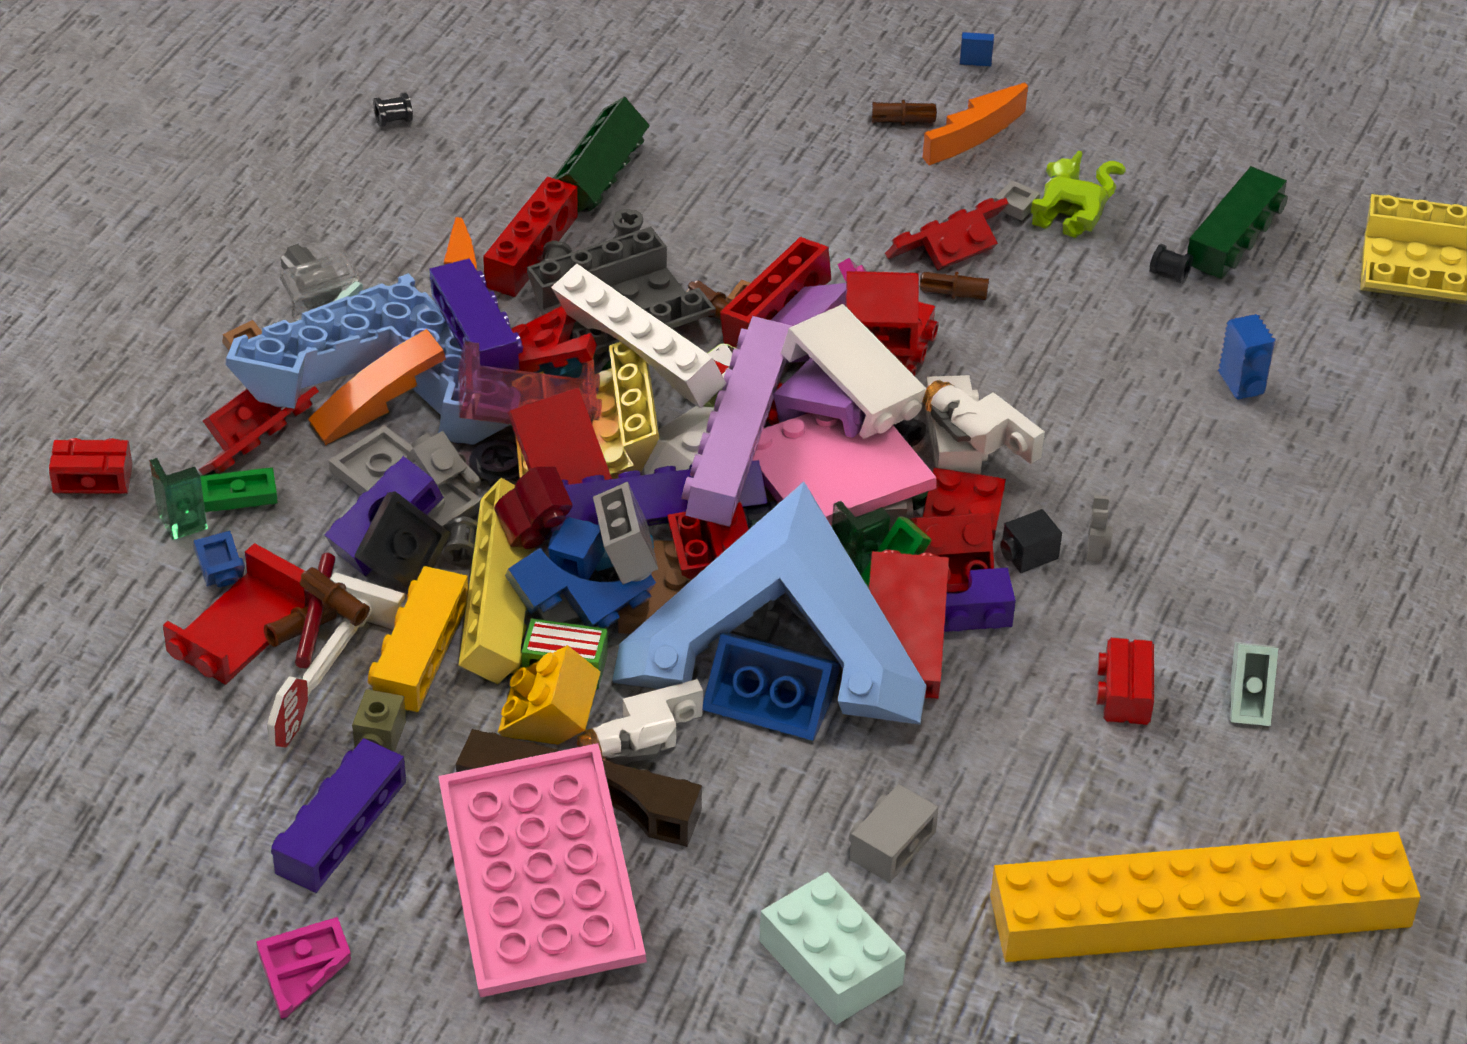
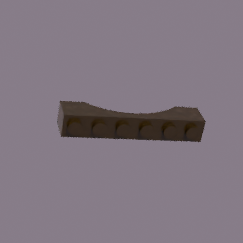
M472 729L456 762V772L561 750L541 746L534 742H524L500 736L493 732ZM602 760L612 806L622 811L638 824L649 838L688 847L702 811V785L685 779H675L655 774L648 770H639Z

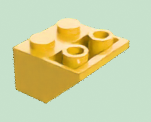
M568 645L554 653L545 654L539 661L526 668L518 669L510 680L511 688L507 701L501 710L502 719L498 733L508 738L558 745L585 731L600 671Z

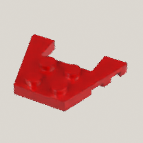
M560 306L527 324H520L511 329L513 333L517 332L523 346V352L518 354L519 369L500 375L502 378L536 372L540 369L539 364L553 362L555 368L563 367L568 364L567 359L578 357L580 363L588 362L593 359L597 344L591 333L569 340L576 320L566 314L563 307Z

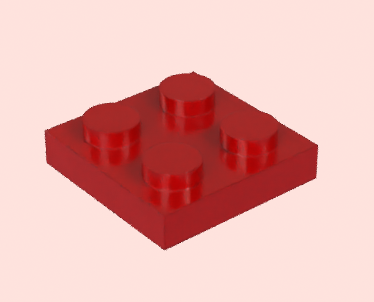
M934 467L933 474L936 476V489L928 491L923 517L991 513L993 540H995L1006 479Z

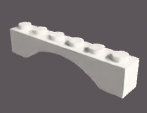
M576 264L551 287L566 314L587 329L601 330L624 343L652 366L679 394L699 408H702L726 385L712 356L580 265Z

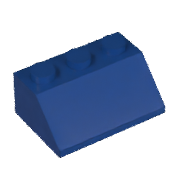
M733 633L720 634L702 710L814 741L832 701L841 665L836 661Z

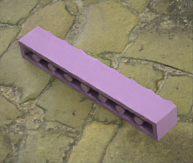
M752 316L748 329H741L737 349L734 348L729 369H726L724 375L726 385L722 390L718 391L714 411H711L709 416L707 433L703 432L698 451L700 455L695 454L690 472L691 477H687L682 493V499L688 500L685 516L730 527L774 399L773 394L777 390L787 361L781 354L788 329L792 325Z

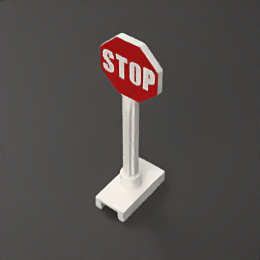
M336 572L332 575L331 580L335 583L342 582L345 584L346 591L370 607L369 614L363 623L358 626L352 625L350 621L344 618L304 673L303 679L288 677L276 694L267 723L268 744L287 748L299 731L309 694L321 682L359 627H363L366 622H370L394 630L395 616L405 599L404 593Z

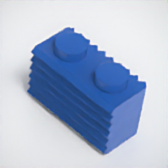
M1254 314L1231 319L1226 323L1228 326L1225 328L1226 332L1224 334L1226 337L1224 338L1225 342L1222 344L1224 347L1221 349L1223 353L1220 354L1222 358L1220 359L1221 363L1219 364L1218 372L1234 397L1238 400L1264 394L1276 339L1272 338L1273 334L1269 333L1270 329H1267L1266 324H1263L1260 315Z

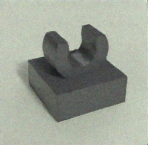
M768 603L753 612L752 617L732 630L731 633L771 643L779 625L780 614L768 611Z

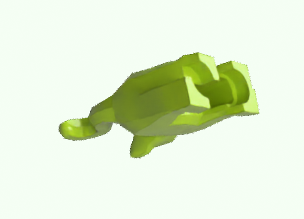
M1082 151L1076 152L1072 159L1061 158L1056 162H1049L1046 173L1050 180L1045 184L1044 196L1042 199H1034L1030 212L1033 214L1032 224L1047 229L1052 225L1056 216L1062 213L1071 217L1066 218L1063 222V234L1077 238L1085 230L1092 232L1100 220L1106 202L1116 190V184L1109 175H1124L1126 172L1125 166L1117 161L1103 163L1096 170V179L1102 185L1101 187L1093 182L1079 180Z

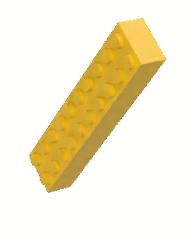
M1399 832L994 865L990 892L1005 962L1409 928L1413 925L1421 897Z

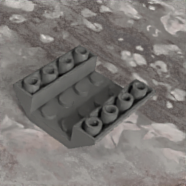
M652 227L527 267V274L541 315L562 306L551 287L576 264L671 329L716 313V308L700 288L686 292L668 270L667 246ZM577 321L574 323L569 340L591 333L597 344L594 355L608 351L610 345L620 342L608 333L594 328L587 329Z

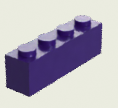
M470 258L429 268L432 298L478 380L519 369L518 354L523 352L521 338L517 332L513 333L511 331L507 313L505 311L500 312L494 291H488L483 272L475 269Z
M365 738L361 740L353 751H348L343 757L340 767L331 778L327 777L324 779L318 793L310 803L303 805L299 809L295 821L285 833L281 832L275 838L271 847L275 874L317 893L405 785L404 756Z

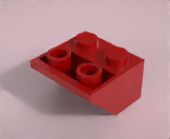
M847 271L845 306L893 355L917 356L919 274Z
M741 502L737 504L730 527L685 516L686 512L667 515L681 574L691 580L749 530Z
M991 513L910 518V521L932 539L924 553H934L940 557H949L947 592L967 591L970 570L994 569Z

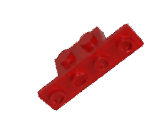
M1006 197L998 201L989 198L976 205V209L967 213L966 209H961L947 218L948 221L939 224L938 220H934L921 227V232L911 235L910 231L904 232L892 239L893 245L885 252L887 259H891L924 245L937 271L993 249L998 242L986 220L998 215L1009 202Z
M313 386L300 393L294 409L275 407L269 403L259 402L246 388L203 420V423L224 451L198 469L200 473L205 475L214 470L217 474H220L235 463L232 456L239 451L243 455L247 454L262 443L258 437L267 431L270 436L287 424L284 417L291 412L297 416L312 406L313 403L310 401V398L319 392L317 387Z

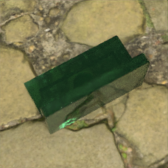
M158 458L150 459L157 511L171 539L174 540L208 529L201 477L196 467L166 475Z
M838 501L833 504L832 529L859 574L862 575L871 561L872 551L877 552L889 533L890 516L881 507L856 518L842 501Z

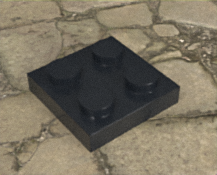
M396 491L388 492L354 556L405 594H408L411 581L418 579L423 567L434 568L451 533Z

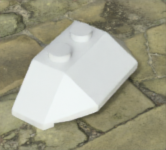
M695 406L658 429L659 440L641 475L654 474L655 469L665 466H675L676 471L689 469L695 454L700 455L698 454L703 432L707 433L709 416L711 411H714V408H699Z

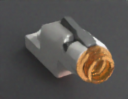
M937 380L927 387L922 400L923 404L926 405V410L955 441H966L984 455L990 454L1006 445L1013 453L1022 457L1029 464L1041 458L1045 431L994 392L977 401L950 382Z
M698 679L624 698L623 718L585 730L584 735L577 736V747L599 743L602 760L611 761L618 765L657 759L662 750L676 746V723L687 722L702 716L703 689Z

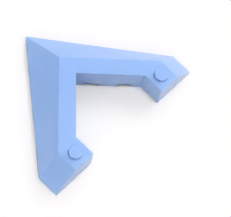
M409 273L398 277V283L391 286H385L381 283L360 291L359 294L352 297L347 296L302 313L301 319L289 323L286 320H282L266 326L262 329V334L248 339L246 334L234 338L226 357V366L257 401L269 403L275 407L294 409L302 388L360 372L394 347L427 329L444 350L446 360L416 375L415 379L418 386L414 387L413 390L441 415L438 433L444 431L451 442L474 445L511 425L507 412L518 408L520 396L514 389H509L508 391L501 383L502 376L500 374L478 380L436 303L426 292L420 293L416 289L415 280Z
M802 482L619 644L612 680L613 683L654 689H662L692 681L696 656L709 647L708 644L717 639L720 634L726 631L729 633L752 617L753 612L770 600L774 601L786 593L843 668L838 697L842 714L921 724L926 693L925 682L805 482Z

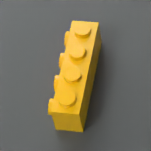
M424 566L418 579L411 581L405 607H399L394 622L395 628L392 634H387L383 640L381 657L378 663L373 662L370 667L368 685L372 686L373 691L404 696L405 710L419 712L465 612L468 598V575Z

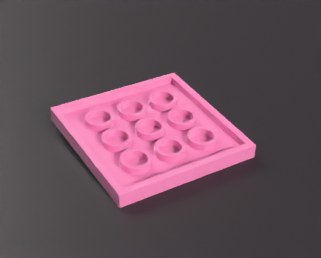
M807 413L764 428L752 460H759L763 483L778 503L802 482H805L831 526L936 489V476L893 425L881 434L876 433L863 439L858 433L852 438L845 435L841 419Z

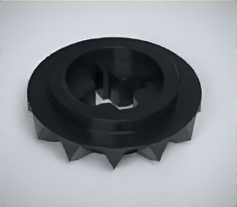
M491 440L480 444L472 451L469 458L470 468L481 481L487 480L490 487L500 478L506 481H518L520 479L516 443L507 440ZM494 458H497L498 462L504 465V467L497 468L494 464Z

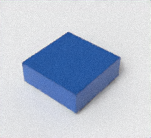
M962 32L960 64L991 66L994 34Z

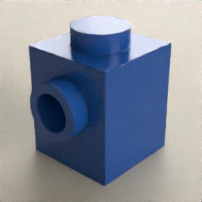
M567 517L560 530L556 529L551 536L548 548L549 559L566 572L589 580L605 553L600 526L589 521Z

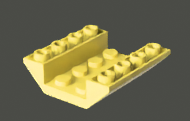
M1371 194L1363 244L1360 290L1467 305V207L1458 204L1450 205L1426 200Z
M621 341L609 346L612 368L601 371L574 383H569L558 389H554L543 371L510 384L511 389H514L520 396L518 407L579 387L612 479H617L620 473L638 470L641 473L659 440L649 364ZM516 437L519 475L521 478L529 470Z

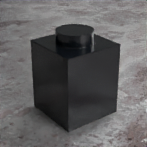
M1040 509L1004 523L1003 538L1000 542L1001 552L1007 561H1011L1018 571L1023 573L1059 559L1062 532L1047 513Z

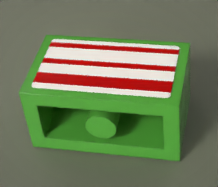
M531 618L521 652L522 667L526 668L539 661L545 654L554 653L568 645L600 671L596 688L599 689L608 656L607 629Z

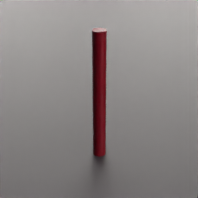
M323 553L320 557L318 570L329 578L332 577L336 560L335 556L331 553ZM312 594L295 659L296 666L302 669L310 667L324 610L322 601Z

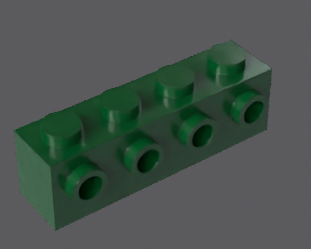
M625 96L601 111L553 177L554 179L577 186L578 212L585 208L591 211L601 203L603 191L610 188L616 182L617 177L615 174L631 161L630 153L639 148L645 140L642 136L650 125Z
M1250 166L1189 238L1187 253L1193 255L1192 267L1220 279L1231 268L1235 269L1246 249L1250 251L1253 248L1260 232L1268 230L1274 215L1283 212L1288 200V196L1285 195L1287 180Z

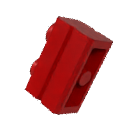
M78 438L54 440L49 463V475L53 493L128 494L132 472V457L128 440L114 438L106 440H81Z
M1111 637L1107 641L1106 653H1098L1097 675L1104 676V682L1098 681L1096 705H1104L1103 719L1107 722L1124 723L1129 721L1131 724L1148 725L1149 722L1151 723L1154 706V644L1148 640L1134 639L1130 642L1129 639Z

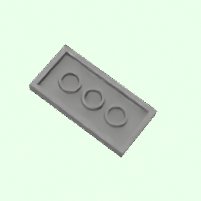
M384 425L329 460V470L362 495L384 475L390 466L398 462L403 456L407 458L413 447ZM453 478L438 487L444 498L427 515L446 529L448 522L452 518L462 516L471 518L479 513L481 498Z

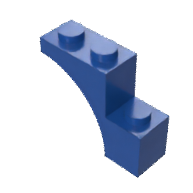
M541 548L508 568L505 577L530 614L539 608L543 613L549 611L562 601L559 595L563 593L585 626L596 627L598 625L599 628L604 629L620 618L617 612L630 604L632 609H635L652 597L649 591L656 584L651 574L641 581H630L624 585L621 581L596 582L582 579L566 572L553 563Z

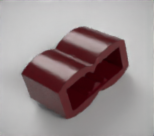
M555 466L534 467L517 481L514 489L507 492L497 501L494 510L510 546L532 549L544 542V537L551 528L565 521V516L570 512L573 504Z

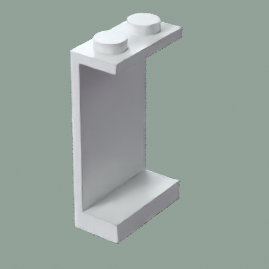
M844 304L788 329L781 354L789 362L808 354L866 414L859 433L863 439L876 433H884L892 425L903 420H911L920 412L926 387Z

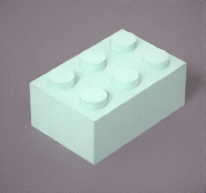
M828 872L761 910L759 942L835 1025H838L903 985L906 954Z

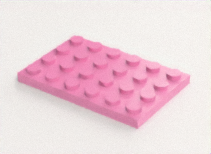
M599 743L438 776L480 998L647 962Z

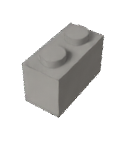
M898 784L888 795L883 794L877 800L872 813L865 820H858L849 834V841H851L850 860L891 883L936 833L939 807Z

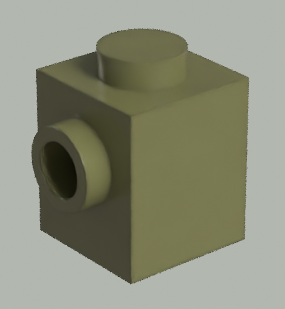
M365 690L352 723L354 749L365 738L395 752L406 723L404 696Z

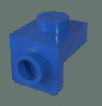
M230 530L193 541L194 550L206 586L216 584L217 587H226L236 583L239 577H243L245 565L243 559L239 558Z

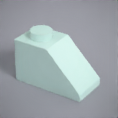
M1235 642L1231 675V722L1271 726L1278 658L1277 647Z

